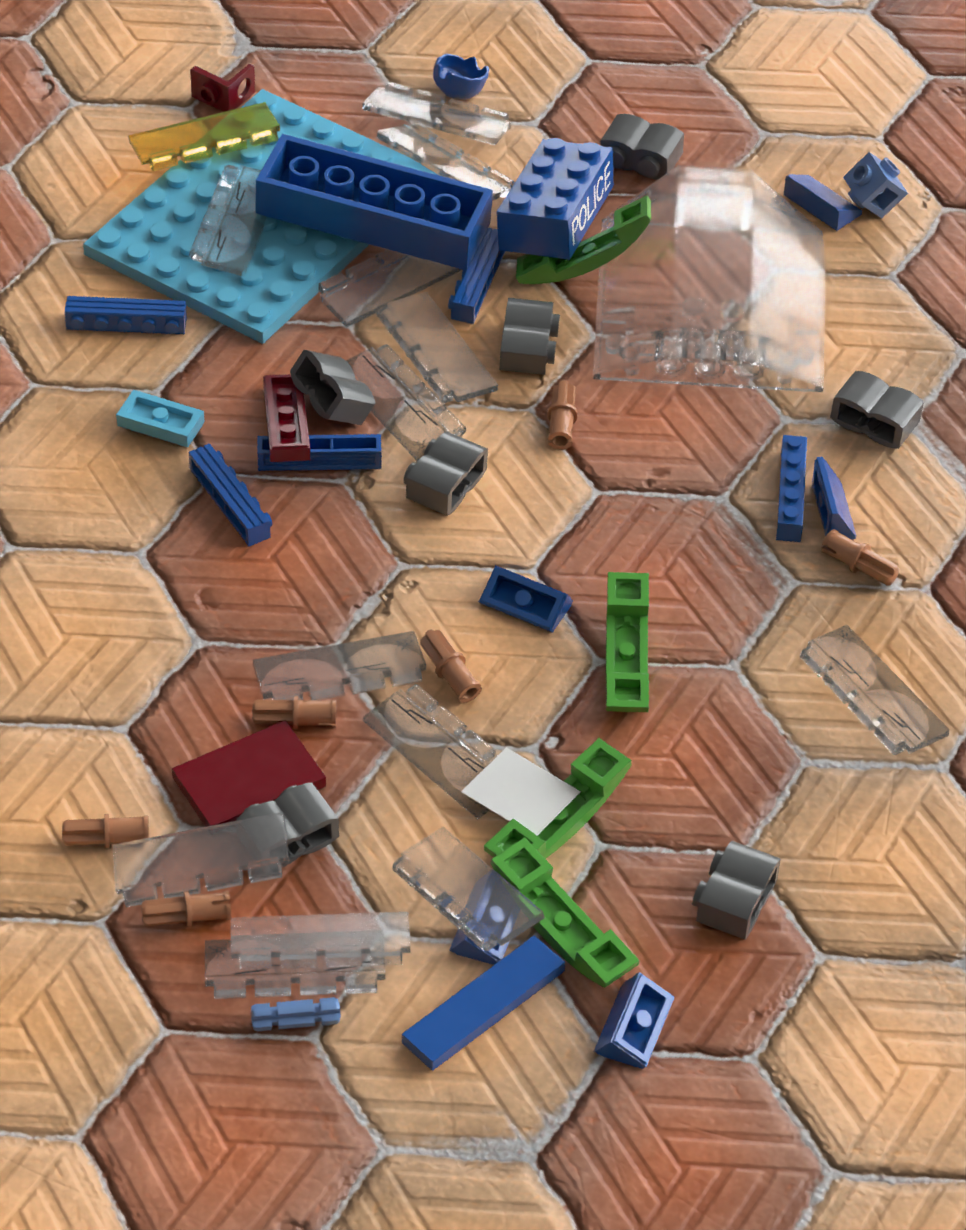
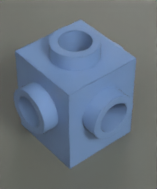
M870 152L843 177L851 189L848 195L854 203L862 209L864 207L880 218H883L908 194L897 177L900 171L895 164L886 157L880 160Z

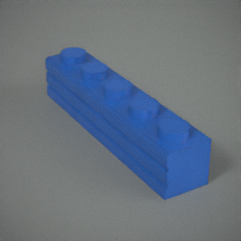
M488 227L467 271L462 270V280H457L455 296L451 295L448 302V309H451V319L474 324L505 251L499 250L498 229Z
M67 296L65 307L66 330L185 334L187 321L186 301Z
M381 434L309 435L310 460L270 462L268 436H257L258 471L382 469Z
M783 435L776 532V540L801 542L807 437Z
M211 444L189 451V468L237 530L248 547L271 538V517L267 512L263 513L256 497L249 495L243 481L239 482L233 467L226 465L222 453L216 451Z

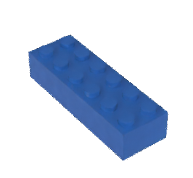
M282 134L256 179L255 213L467 271L491 222L493 190Z

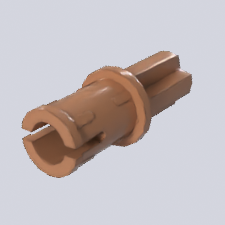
M566 380L559 381V385L553 387L552 405L547 410V419L550 422L548 444L557 450L571 447L573 443V424L578 416V412L574 407L576 388L574 384H567Z
M835 529L826 535L822 543L824 545L821 547L823 553L848 565L853 573L859 570L886 586L892 585L899 574L900 569L896 564L872 552L869 544L855 542Z
M431 629L425 632V636L420 639V645L435 664L437 676L442 679L445 678L461 703H467L475 699L480 694L482 687L466 667V659L463 654L453 649L440 630L433 631Z
M294 696V700L257 699L252 706L253 723L275 725L286 720L289 725H293V729H298V725L336 727V700H299L298 696Z
M104 814V818L65 820L62 824V840L67 846L105 844L106 849L110 848V844H149V817L144 815L141 817L109 818V814Z
M229 891L189 896V892H183L182 897L145 900L141 906L143 923L145 926L186 923L187 927H191L192 922L218 919L229 920L231 919V904L228 902L230 901Z

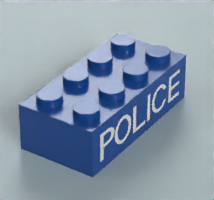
M559 138L543 139L497 210L499 250L570 260L614 186L613 148L600 146L593 142L579 144L565 142Z

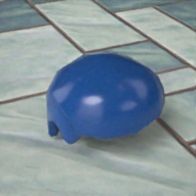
M444 54L438 57L433 67V78L438 88L447 97L459 100L470 99L478 95L489 74V67L484 66L483 69H480L475 57L464 60L453 54Z

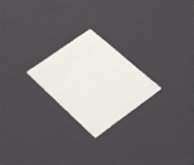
M506 747L461 792L506 820L511 821L515 819L538 836L581 791Z

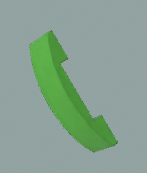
M648 195L614 211V226L580 242L570 260L531 254L518 257L516 279L520 284L558 282L586 274L610 262L628 249L650 223L651 200Z
M608 572L606 711H649V573Z
M598 738L571 763V775L564 780V782L581 792L538 836L515 819H512L484 845V851L495 857L526 837L546 859L573 837L600 809L632 765V760Z
M526 837L491 859L490 864L523 915L543 939L585 977L605 988L639 965L640 960L611 929L603 933L551 877L553 866Z

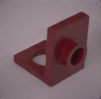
M250 63L229 81L197 66L190 69L191 96L229 115L255 94V67ZM246 78V86L243 92L238 96V88L241 82Z

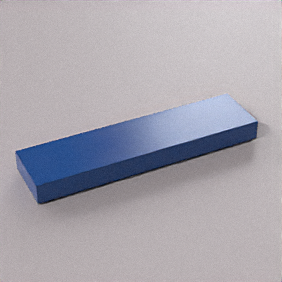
M535 935L402 1033V1044L432 1071L562 974L565 971V961Z

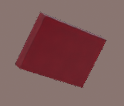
M286 720L172 768V778L212 836L237 826L236 819L249 806L275 801L290 786L313 783L317 790L326 787V776Z

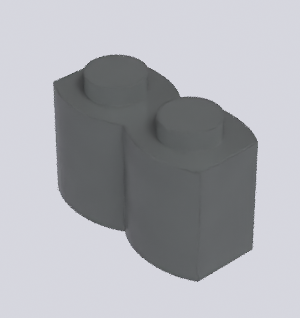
M618 114L600 140V146L613 148V168L635 170L645 177L664 180L668 178L683 154L684 133L667 124H650L635 115Z
M508 298L499 370L545 375L546 365L554 364L556 341H550V337H558L560 314H553L554 302Z
M303 350L290 370L295 386L302 393L309 395L314 410L325 419L362 425L375 405V399L371 390L363 382L356 380L350 364L339 356Z
M855 371L835 395L830 418L845 429L865 433L869 438L883 446L899 449L920 422L924 401L911 391L889 386L875 375L863 371Z
M447 431L442 433L436 440L432 439L425 449L424 456L416 463L412 462L405 472L403 481L406 484V498L444 515H450L460 505L466 493L472 490L483 477L487 469L488 448Z
M313 783L290 786L275 801L253 804L246 808L241 816L236 819L239 840L264 874L274 872L291 864L301 855L316 852L339 837V818Z
M731 841L724 852L718 850L710 866L709 875L711 877L708 882L701 881L693 897L692 905L698 907L696 921L746 940L776 884L781 858L735 841Z

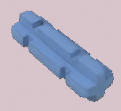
M335 997L320 998L319 1003H313V999L276 1002L277 1007H270V1003L254 1004L251 1007V1021L255 1031L272 1030V1026L278 1025L279 1029L315 1026V1022L320 1021L322 1025L338 1024L341 1018L340 1004Z

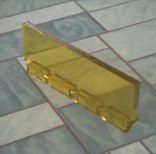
M263 102L128 135V139L141 164H149L152 171L178 166L177 156H181L182 162L186 164L213 157L212 148L214 147L217 154L222 155L247 149L246 139H249L253 147L278 141L277 132L280 131V125L267 104Z

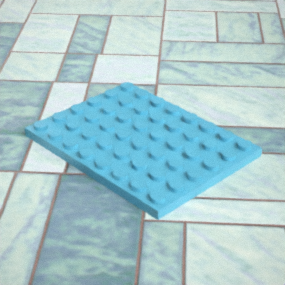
M261 89L84 242V255L174 300L186 301V306L264 344L370 245L255 213L256 179L280 136L286 134L436 175L437 170ZM239 182H241L240 189H239V194H238V199H239V200H240L241 197H242V194H243V192H244V189H245L246 191H245L244 196H243V198H242V201H241V203H240V205H239V208H238V210H237V213H235V212H236V209H237V207H238V204H239V202H240L239 200L236 199V196H237L238 184H239ZM220 229H221L222 231H221V237H220L219 247L222 246V243H223L225 237H226V240H225V242H224V245H223V247H222V250H221V252H220V255H219V257H218V260L216 261V258H217L218 253H219V251H220V248L217 247V243H218L219 231H220Z

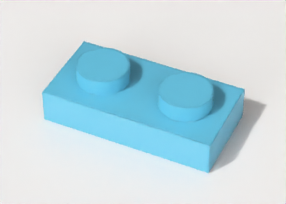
M134 389L116 414L117 426L187 448L205 423L204 411Z

